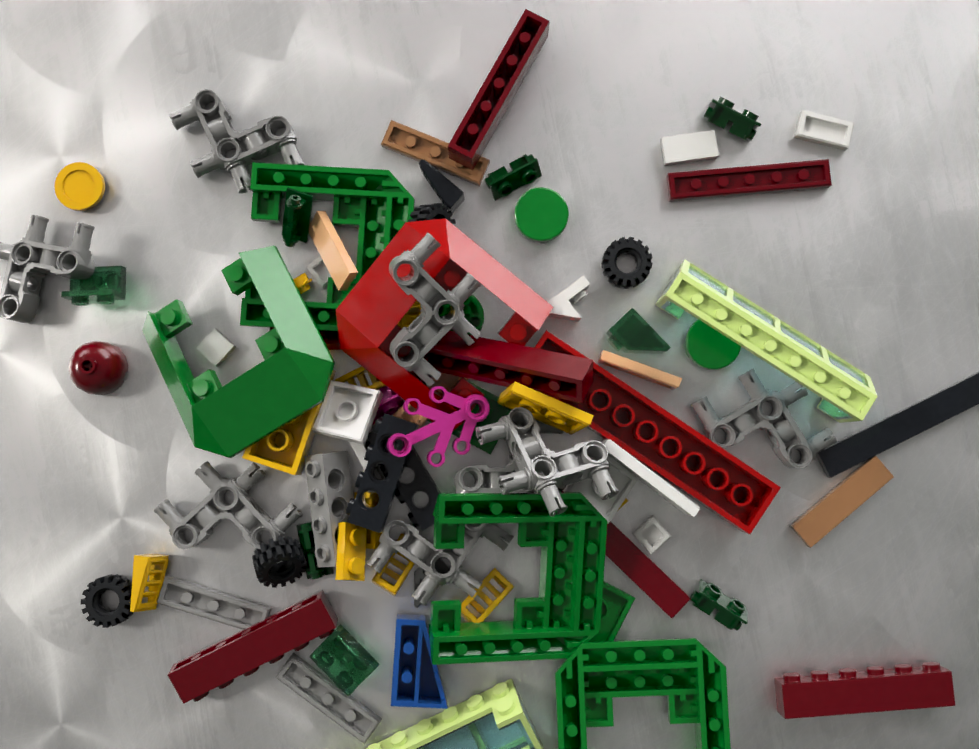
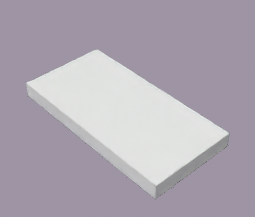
M611 439L601 441L606 446L608 455L638 477L641 482L682 513L692 517L696 516L700 510L699 506Z

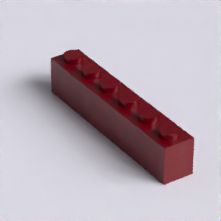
M525 9L448 144L449 159L471 170L474 169L548 38L549 20Z
M448 331L424 356L441 373L509 387L512 383L517 382L547 396L578 403L584 401L593 383L592 359L484 337L476 339L473 335L469 336L475 342L467 345L454 331Z
M322 590L261 622L259 621L251 625L247 629L241 630L173 664L168 677L183 704L192 699L194 702L206 697L210 690L216 687L223 689L233 683L234 678L242 674L249 676L256 672L260 665L266 662L273 664L282 659L285 653L293 649L294 651H299L305 648L310 643L309 641L317 637L323 639L331 635L336 628L338 618Z
M924 662L922 667L897 664L894 665V669L887 670L880 666H870L866 668V671L856 672V669L844 668L839 669V673L828 674L827 671L818 670L812 671L810 676H800L799 673H784L783 678H774L777 712L785 719L955 706L952 671L940 666L938 662Z

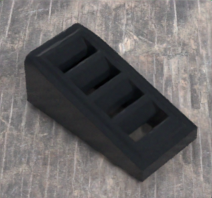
M422 159L419 162L422 174L441 202L448 207V211L454 213L465 200L464 192L425 159Z

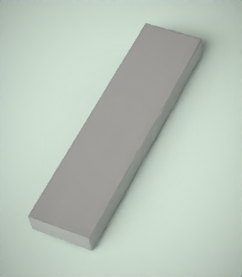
M168 575L164 578L157 600L158 604L243 630L268 618L272 608Z
M295 653L290 656L275 677L364 744L382 720L381 717Z

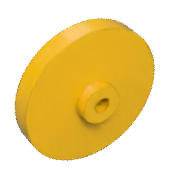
M75 162L65 166L58 173L55 180V193L58 200L64 206L75 211L92 209L101 201L105 192V181L101 173L90 164Z

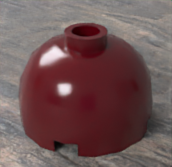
M92 341L82 344L74 351L69 361L68 370L70 378L77 388L88 394L107 395L115 392L123 385L125 373L128 372V363L126 356L120 348L108 342Z

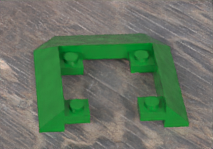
M252 162L250 190L253 192L251 219L253 221L280 223L282 199H286V191L289 187L314 196L313 200L333 201L332 224L334 226L359 227L356 263L358 273L348 290L339 291L332 277H328L327 302L304 301L318 330L338 331L336 309L408 220L413 219L410 214L414 212L415 199L389 170ZM255 286L250 287L245 291V298H242L240 326L275 328Z
M276 246L239 252L241 258L221 270L231 292L237 296L250 287L255 286L275 326L274 329L255 340L264 361L223 387L214 370L208 369L194 378L175 337V335L193 325L182 301L176 299L156 313L148 311L142 328L144 337L194 447L228 458L234 457L322 403L325 399L335 365Z
M559 492L564 504L567 506V510L559 515L556 512L555 516L549 515L542 496L537 493H507L505 495L502 493L438 494L433 511V516L435 517L433 546L435 549L464 548L465 524L518 523L517 544L520 547H541L539 597L515 598L513 621L461 623L460 600L431 601V619L428 626L433 665L566 659L582 642H589L600 631L607 520L582 493Z
M696 638L582 642L555 672L558 749H587L586 727L614 726L613 697L667 695L668 721L670 724L695 723L696 749H731L726 666Z

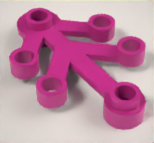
M442 386L432 387L429 391L431 401L435 403L446 402L460 408L451 414L421 404L416 398H408L403 404V409L407 414H418L434 420V422L407 435L401 433L393 434L387 442L389 452L394 456L404 457L411 451L413 444L439 433L434 449L427 454V462L433 467H440L445 462L444 454L455 424L465 420L460 437L452 442V449L457 454H467L471 447L470 440L476 423L486 419L490 411L489 402L484 396L472 394L467 398H463L447 392ZM436 389H440L443 393L442 398L436 400L433 395ZM411 401L417 403V409L414 412L408 409V404ZM473 403L479 405V411L475 414L470 409ZM397 439L403 441V447L400 450H396L393 446ZM459 441H464L466 444L463 451L457 449ZM434 453H439L440 455L438 463H433L431 460Z

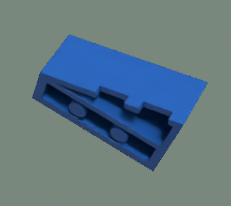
M397 614L391 706L448 709L438 665L432 664L430 637L425 615Z

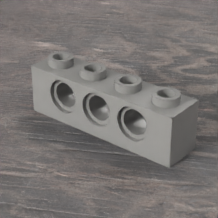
M348 451L304 456L317 567H336L338 523L347 522L350 516L346 514L348 503L353 498Z

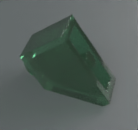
M634 308L630 309L606 332L609 336L607 341L617 351L621 349L624 353L663 354L671 348Z

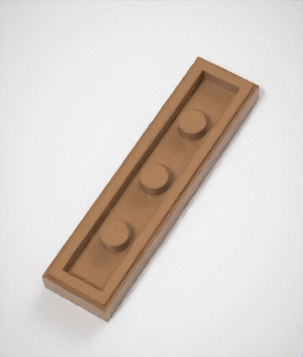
M391 120L381 142V146L418 162L425 159L435 169L479 187L490 164L489 159L480 157L474 169L471 170L449 159V143Z
M874 456L864 462L790 526L802 541L811 548L894 478V476L878 457Z

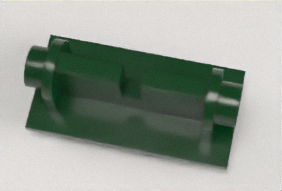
M721 96L718 101L712 99V102L716 105L714 109L708 107L704 114V117L708 118L707 121L724 129L730 120L734 122L729 130L730 133L743 140L749 139L752 141L757 132L753 129L754 125L761 126V123L756 121L759 116L746 109L742 113L732 109L734 103Z
M525 154L509 163L512 169L511 172L508 173L503 166L489 173L484 181L487 187L491 189L494 200L496 201L501 197L508 196L516 189L530 184L541 177L542 174L537 158L535 159L532 154L528 156Z
M289 187L286 191L282 240L286 246L294 247L298 241L308 242L314 196Z
M312 522L296 525L299 542L302 545L307 562V579L312 578L313 580L325 575L334 574L333 567H317Z
M700 579L699 591L695 590L690 596L693 606L707 615H710L716 608L719 611L715 614L714 619L730 630L735 629L737 631L742 623H748V612L741 601L729 598L715 584L706 583Z

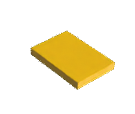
M517 382L512 383L501 392L497 401L498 404L509 409L516 407L526 408L532 413L535 420L570 435L591 425L594 416Z

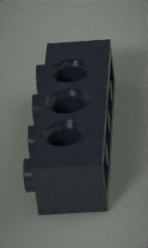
M384 414L383 418H378L373 432L377 434L374 445L369 444L364 460L368 461L365 472H359L355 487L359 488L356 498L350 499L346 509V514L350 515L348 523L378 533L384 530L409 453L404 457L394 456L384 450L383 443L386 438L391 437L393 434L401 433L407 435L417 430L418 424L389 414ZM397 439L398 447L396 450H400L403 447V441ZM380 463L388 468V476L384 480L376 478L374 474L375 467ZM368 491H374L379 496V502L375 507L369 506L365 501V495Z
M374 430L368 435L367 447L369 444L374 445L377 434L373 433ZM390 437L384 440L383 447L385 451L387 450V442ZM412 445L405 467L411 468L414 471V480L411 483H405L400 480L395 495L401 504L406 502L411 511L407 515L415 528L420 526L423 531L434 524L435 517L433 516V511L438 494H441ZM382 464L379 467L386 478L388 476V468ZM418 491L425 492L428 495L429 501L424 507L417 506L414 502V495Z

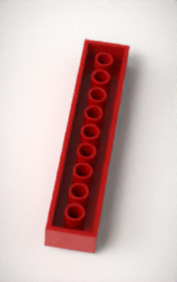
M547 330L534 347L587 358ZM593 362V383L582 403L552 397L594 415L591 425L587 426V428L603 439H611L655 474L741 532L752 533L781 488L595 362Z

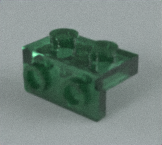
M123 266L95 267L90 278L83 280L70 279V291H62L61 297L71 300V304L77 306H87L89 301L112 305L114 300H125L126 268Z
M341 624L310 655V658L347 696H350L379 666V663Z

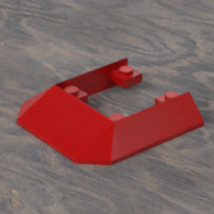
M446 218L406 222L336 309L340 349L404 400L416 398L421 404L451 414L460 408L446 402L435 403L431 401L429 391L433 386L426 385L414 371L405 370L398 365L390 353V343L402 329L398 325L399 321L417 300L411 294L407 295L390 275L389 264L391 260L396 256H400L404 251H411L424 238L427 232L431 234L441 246L423 263V269L445 291H451L469 273L515 312L498 332L508 343L525 346L535 332L540 330L553 306ZM410 264L400 265L397 269V276H407L411 269ZM402 346L398 350L397 355L400 357L407 356L411 351V347ZM463 377L460 378L450 391V393L463 398H467L472 394L484 396L483 392ZM438 390L434 391V398L436 400L441 399L443 394ZM415 401L409 402L411 406L417 409V403ZM473 403L471 405V411L477 405V403ZM464 421L455 424L453 431Z

